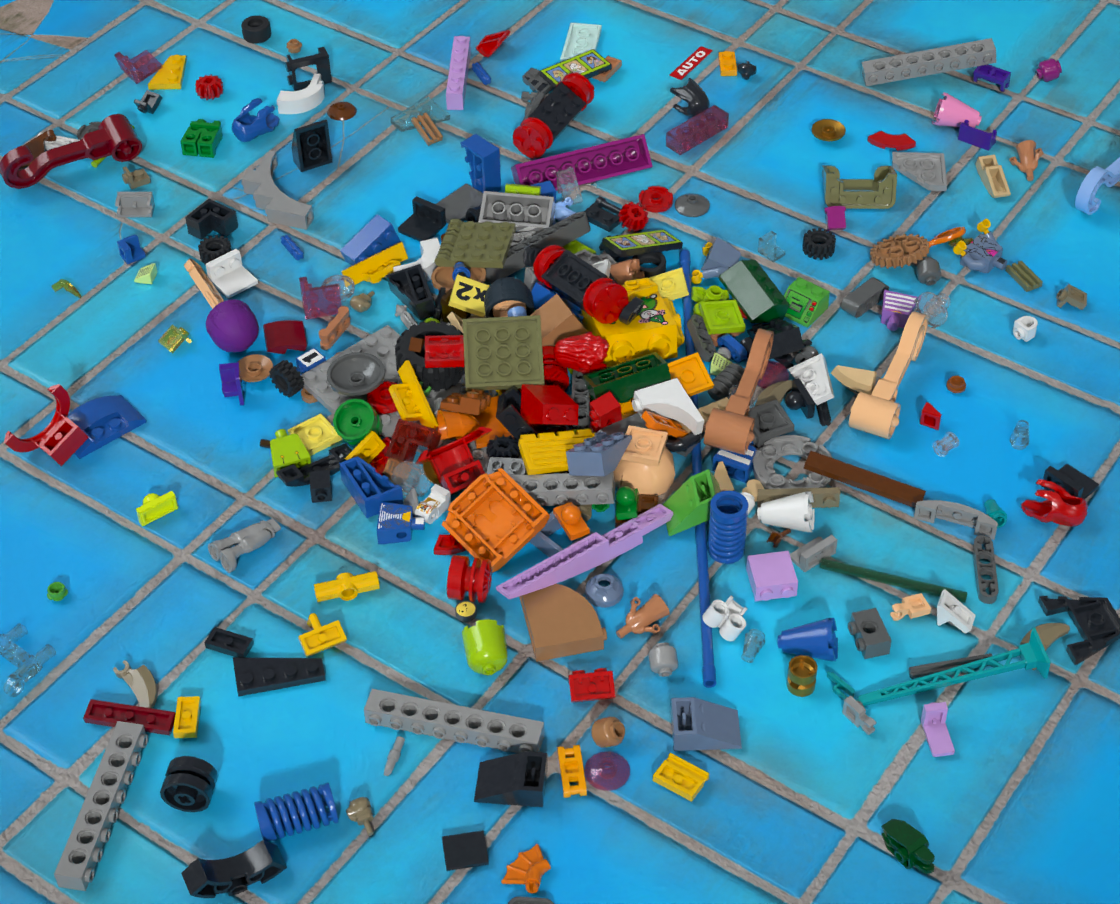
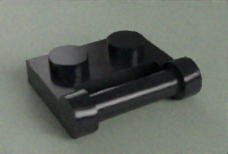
M599 196L595 203L584 212L590 223L610 232L620 224V217L618 215L622 209ZM603 207V208H605V209H607V210H609V211H611V212L617 214V216H615V215H613V214H611V213H609V212H607V211H605V210H603V209H601V208Z

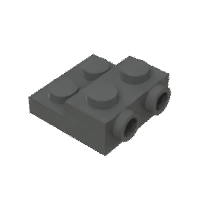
M777 399L749 408L748 417L755 418L753 430L755 438L753 443L758 448L763 447L764 443L772 438L794 431L793 422Z

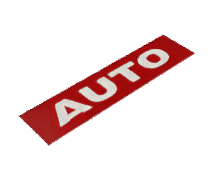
M700 46L669 76L682 80L713 50Z

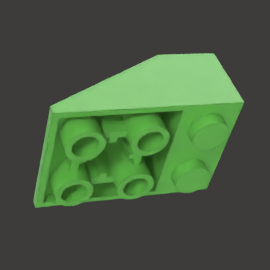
M709 469L691 476L663 504V506L673 511L671 520L666 523L669 536L710 520L711 499L721 491L719 483Z

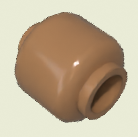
M616 717L598 719L592 725L591 734L593 741L601 748L617 746L624 739L625 727Z

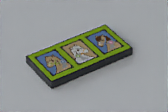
M592 49L540 70L539 75L555 89L557 84L569 73L577 72L589 79L611 70L612 64Z
M665 230L604 237L602 244L620 257L677 250L683 246L682 241Z

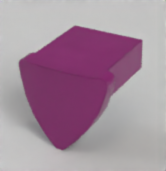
M845 206L824 208L827 230L846 229Z

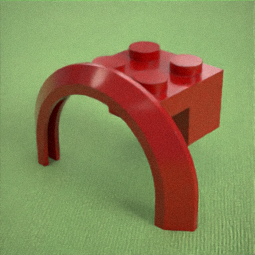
M57 384L47 389L56 400V411L49 425L39 434L27 439L17 438L8 431L5 435L4 443L12 450L22 453L40 448L62 466L89 437L67 418L70 409V397L68 392L60 384Z
M481 426L470 434L429 452L425 450L420 454L416 465L430 461L441 487L449 490L450 495L460 492L471 485L480 475L485 474L480 461H474L467 444L487 435L492 429Z

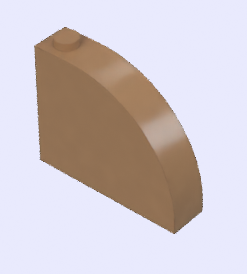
M556 583L519 596L536 662L604 650V640H607L605 627L601 628L599 618L593 606L578 592Z

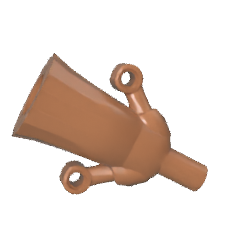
M1026 140L1016 146L1020 163L1015 156L1011 157L1009 161L1012 165H1016L1021 172L1026 173L1028 181H1032L1034 179L1033 171L1037 168L1038 160L1044 153L1041 148L1036 149L1035 141Z
M653 594L637 611L636 608L641 603L640 599L635 597L631 600V609L625 620L626 625L616 632L620 639L630 632L635 634H642L644 632L657 634L661 628L658 624L648 627L653 622L670 615L669 608L659 595Z

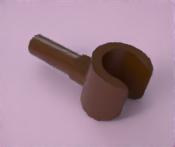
M787 528L780 533L772 531L767 543L773 542V547L777 548L782 538L791 533V530Z

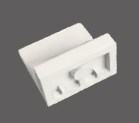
M237 249L206 263L208 278L227 298H231L258 284V279L242 266L241 254Z

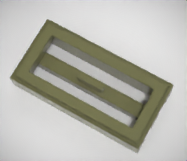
M1018 261V264L1013 263L1012 267L1010 265L1006 266L1005 271L1026 292L1042 287L1043 281L1022 261Z

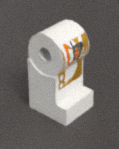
M435 484L431 488L429 496L418 504L415 510V517L425 518L426 523L432 524L449 508L451 503L450 491Z

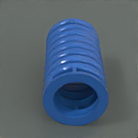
M730 490L722 491L714 495L710 503L708 553L712 559L719 563L731 564L742 559L745 553L749 505L748 500L741 493Z
M328 782L320 784L318 790L313 786L309 788V792L307 789H302L300 794L298 791L292 792L291 795L288 793L284 794L283 799L281 796H276L274 801L268 798L265 800V803H262V801L254 802L262 839L267 842L276 840L277 834L279 838H284L286 836L285 829L288 836L294 835V827L298 834L302 833V822L306 831L312 829L311 820L315 829L320 828L319 814L324 826H329V821L338 823L336 807ZM326 806H328L330 812H326Z

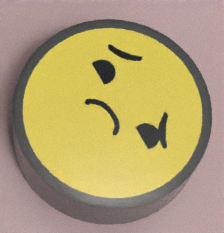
M470 601L458 603L455 607L456 618L462 622L472 621L477 615L476 605Z

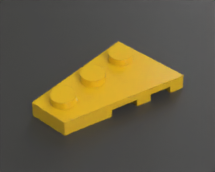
M186 55L169 56L148 83L149 90L181 89L187 62Z

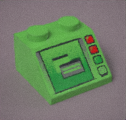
M798 277L788 286L784 298L790 304L785 317L808 328L828 309L830 291Z

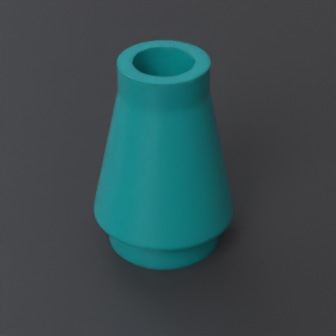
M987 500L984 504L986 515L998 523L997 528L1004 526L1007 521V514L995 500Z

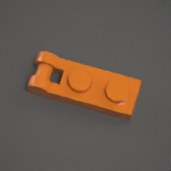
M646 410L641 416L646 422L645 425L648 429L668 432V435L677 438L688 435L687 431L683 430L677 421Z

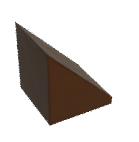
M411 337L409 351L421 352L425 339Z

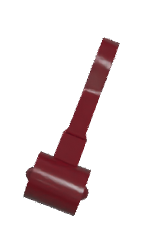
M113 114L106 117L100 123L98 130L86 133L80 141L50 149L41 153L35 159L28 146L24 145L10 150L0 161V174L5 183L11 188H27L39 182L51 169L84 158L97 160L112 155L116 161H129L140 153L142 143L127 117L122 114ZM32 162L27 168L18 170L21 166Z

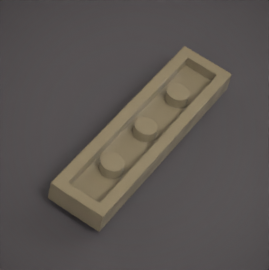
M840 487L758 489L757 509L764 502L806 491L812 492L814 502L810 503L812 508L839 507Z

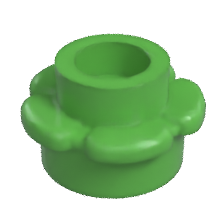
M61 582L51 583L47 588V598L49 600L61 601L68 594V590L65 589L64 584Z

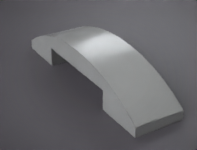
M926 500L916 503L914 519L934 524L935 519L938 518L975 528L974 535H985L995 540L998 523L979 510L949 501Z

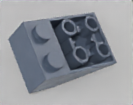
M598 432L594 434V437L584 439L583 443L573 445L572 449L566 451L569 475L604 477L615 471L632 439V435H624L623 432L606 435V432Z
M694 697L671 698V725L674 751L742 748L738 710Z

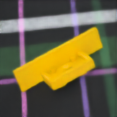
M399 242L341 271L346 287L350 288L362 281L375 284L380 282L381 278L393 273V267L400 266V262L408 259L403 242Z
M406 360L398 370L403 384L391 385L388 390L402 421L419 420L426 437H429L438 427L437 420L432 413L429 402L423 393L422 386L419 384L410 361Z

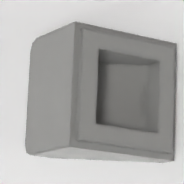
M413 488L404 499L402 505L412 506L415 517V510L419 503L417 492Z

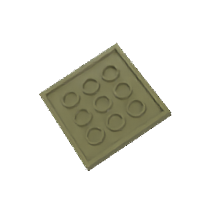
M540 315L463 319L466 391H471V389H509L513 385L520 389L521 384L544 385Z

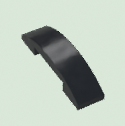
M345 443L330 449L329 456L300 468L293 464L276 471V474L286 486L309 485L310 471L330 470V475H334L340 471L339 463L346 461L345 458L352 449Z

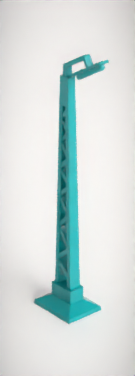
M1034 627L1031 631L1029 643L1019 645L1018 649L858 696L856 701L866 706L1025 668V670L1037 668L1043 678L1047 679L1051 662ZM1020 656L1021 661L1010 664L1013 657ZM1006 660L1005 665L998 663L999 661ZM987 665L993 667L991 669L984 670ZM980 667L978 672L972 670ZM827 672V678L836 684L833 687L835 694L843 700L847 698L844 693L837 689L840 687L847 694L854 697L855 690L833 672Z

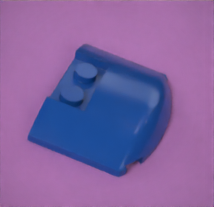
M109 395L92 399L75 408L67 416L89 437L74 453L79 459L146 423V419L122 395Z

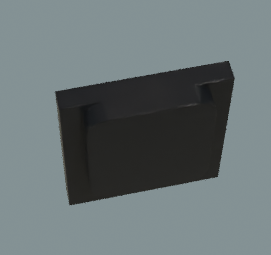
M484 830L442 836L447 871L489 865Z

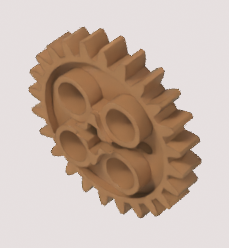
M906 234L902 236L896 235L894 238L890 236L888 240L883 239V242H877V245H873V248L870 249L872 263H875V266L880 265V268L884 266L887 269L891 266L894 269L898 266L903 268L904 265L910 266V263H917V260H923V257H927L930 250L927 238L924 239V236L919 237V234L915 236L913 234L908 236Z

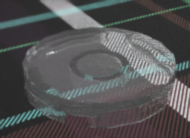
M405 461L399 463L393 470L391 480H393L394 485L398 484L402 487L404 496H407L413 488H415L417 496L420 497L428 492L431 482L426 477L422 465Z

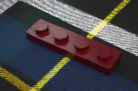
M90 699L83 719L85 723L115 727L117 721L142 724L145 732L170 736L176 713Z

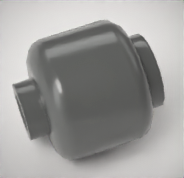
M926 257L919 261L916 266L919 282L928 286L936 284L941 278L939 262L931 257Z

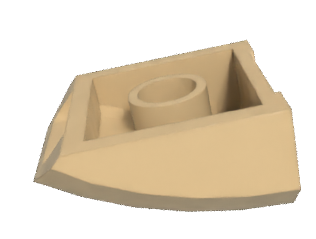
M837 365L831 372L842 385L856 394L863 392L871 395L878 380L882 379L875 371Z

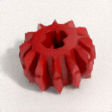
M212 74L210 76L205 75V77H199V80H196L195 90L197 96H200L201 99L219 98L223 94V82L218 76H213Z
M632 201L629 204L623 205L618 215L620 217L619 222L623 223L622 228L627 227L628 232L633 230L635 233L638 230L644 229L649 219L647 217L648 212L644 211L645 206L640 207L639 202L634 204Z

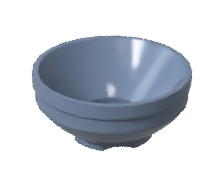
M599 574L592 577L587 582L585 588L587 600L595 606L604 608L618 604L622 600L624 593L621 581L610 574ZM602 580H607L610 582V585L603 587L598 583Z

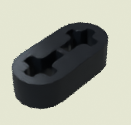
M634 297L622 310L619 321L629 325L641 312L645 301Z

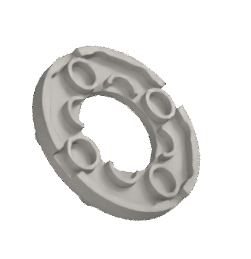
M798 435L778 436L766 441L762 448L757 449L753 459V473L756 480L760 481L765 489L826 488L831 481L829 477L811 472L808 477H803L802 480H787L784 476L776 474L773 465L777 459L786 455H798L807 460L810 450L831 458L832 456L823 445L820 444L818 446L811 442L810 438Z

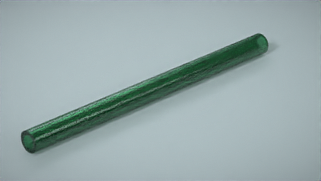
M822 558L820 563L821 569L939 597L942 591L946 589L960 602L965 603L968 592L824 558Z

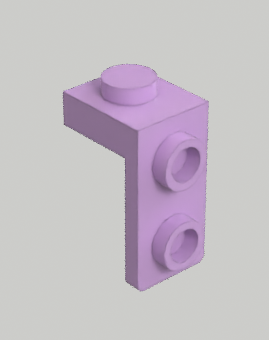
M932 702L923 705L921 724L933 757L954 755L955 752L945 723L948 712L946 702Z

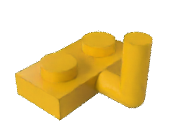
M311 613L307 621V625L313 627L314 630L298 636L306 657L347 640L339 620L321 626L315 613Z

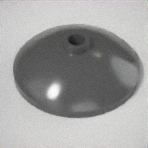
M364 352L345 354L334 360L327 370L329 386L335 392L346 396H361L370 393L380 386L385 377V368L382 361L376 356Z

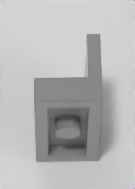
M833 535L824 540L821 537H817L790 554L791 560L803 572H807L836 554L837 539Z

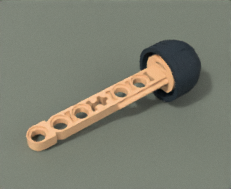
M514 277L497 279L485 293L484 307L486 318L508 317V310L516 306L524 307L527 316L534 313L532 293L520 279Z

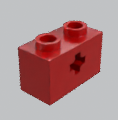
M610 391L590 402L591 411L589 415L592 419L590 424L596 433L600 429L622 420L621 405Z

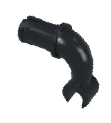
M691 432L682 438L678 437L677 440L667 439L665 446L670 452H686L689 447L701 442L700 435H694Z

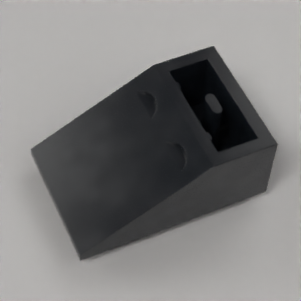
M774 318L769 320L770 323L755 324L751 329L747 330L748 335L752 339L755 338L759 328L774 332L769 359L804 349L800 328L786 322V320Z
M524 751L480 762L474 802L543 807L548 772L547 753Z

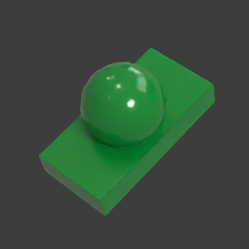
M620 487L616 492L617 520L637 518L638 488Z

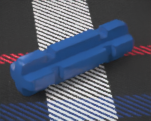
M473 63L472 70L484 85L491 84V77L480 63Z
M289 235L281 237V243L296 260L299 261L304 258V252Z

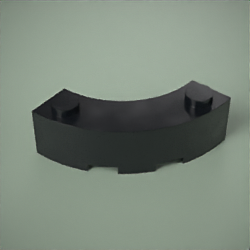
M262 840L247 851L229 858L219 860L197 858L181 874L191 896L215 898L216 894L228 893L229 896L242 893L247 891L248 885L261 881L263 884L277 876L287 866L278 846Z

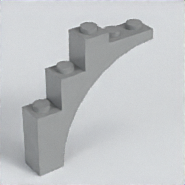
M270 150L263 157L261 164L256 170L249 169L246 175L242 177L241 183L244 193L253 195L257 208L265 209L268 222L307 230L314 220L312 205L301 203L288 197L274 184L273 175L278 162L276 151Z

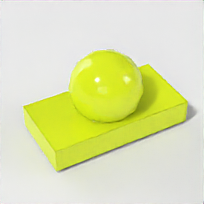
M173 491L162 496L155 493L147 494L143 499L142 506L136 508L138 520L142 527L177 510L176 496Z

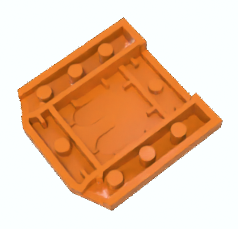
M502 468L489 475L487 473L480 475L450 503L446 520L442 522V526L474 558H480L481 563L483 559L491 560L492 573L500 570L545 527L550 518V515Z

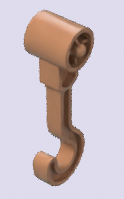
M758 329L736 393L730 396L725 410L713 408L708 421L704 424L705 445L742 455L747 453L750 442L755 438L753 433L755 418L748 417L749 406L758 381L763 379L768 365L774 339L773 331Z

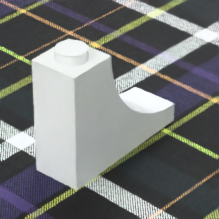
M677 378L634 391L632 407L635 412H638L640 417L646 410L681 422L694 435L702 433L704 419Z

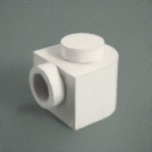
M1023 316L1015 320L1013 327L1015 338L1018 340L1022 339L1025 342L1033 339L1036 335L1038 321L1031 316Z

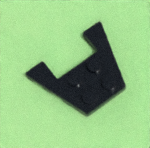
M1039 596L1038 603L1046 616L1068 612L1084 641L1067 645L1066 651L1074 665L1081 663L1120 639V618L1108 598L1079 597V600L1067 599L1066 596H1058V599H1048V596Z

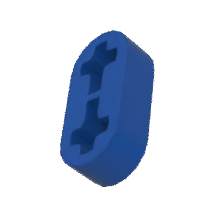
M726 333L717 339L719 348L726 347L730 350L731 359L734 362L739 363L747 358L745 347L730 334Z

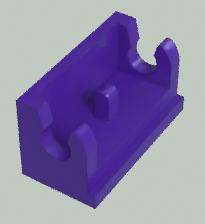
M987 64L977 66L973 72V81L976 83L981 78L988 80L991 83L1001 85V92H1004L1005 88L1009 87L1011 76L1009 71Z
M965 120V123L962 122L960 124L958 140L989 151L996 143L997 130L987 133L970 127L969 121Z

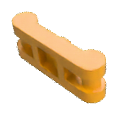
M573 745V748L557 747L563 797L569 798L571 795L576 794L587 796L580 745ZM578 781V785L570 786L569 782Z

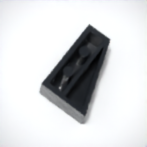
M421 264L386 275L390 290L419 320L434 316L435 304Z

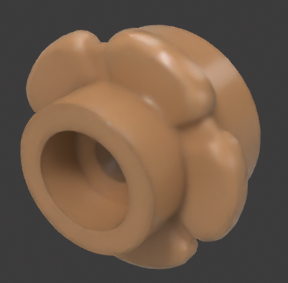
M291 39L286 47L290 53H298L301 51L302 43L297 39Z

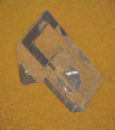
M574 169L556 172L558 194H562L563 201L570 197L574 201L572 205L582 203L583 199Z

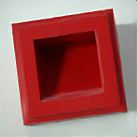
M926 402L922 409L920 424L939 430L942 414L930 403Z

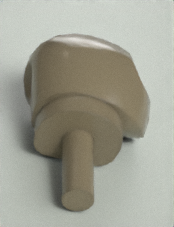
M371 291L367 295L361 293L358 296H353L350 300L351 307L360 313L367 311L372 305L371 297L375 293Z
M359 797L352 800L346 809L347 816L350 820L357 822L358 825H364L368 836L373 835L370 822L373 820V813L369 799L367 797Z

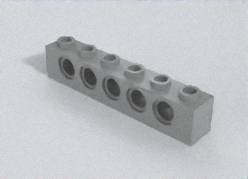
M613 472L604 477L572 476L569 473L509 475L540 506H560L572 502L574 505L614 504L616 485Z

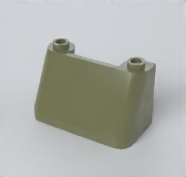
M822 165L824 198L828 207L845 206L846 209H888L895 204L897 173L892 166L878 167L875 170L874 179H840L839 170L835 166Z

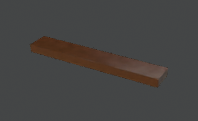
M811 450L803 468L913 508L916 507L918 501H923L926 492Z

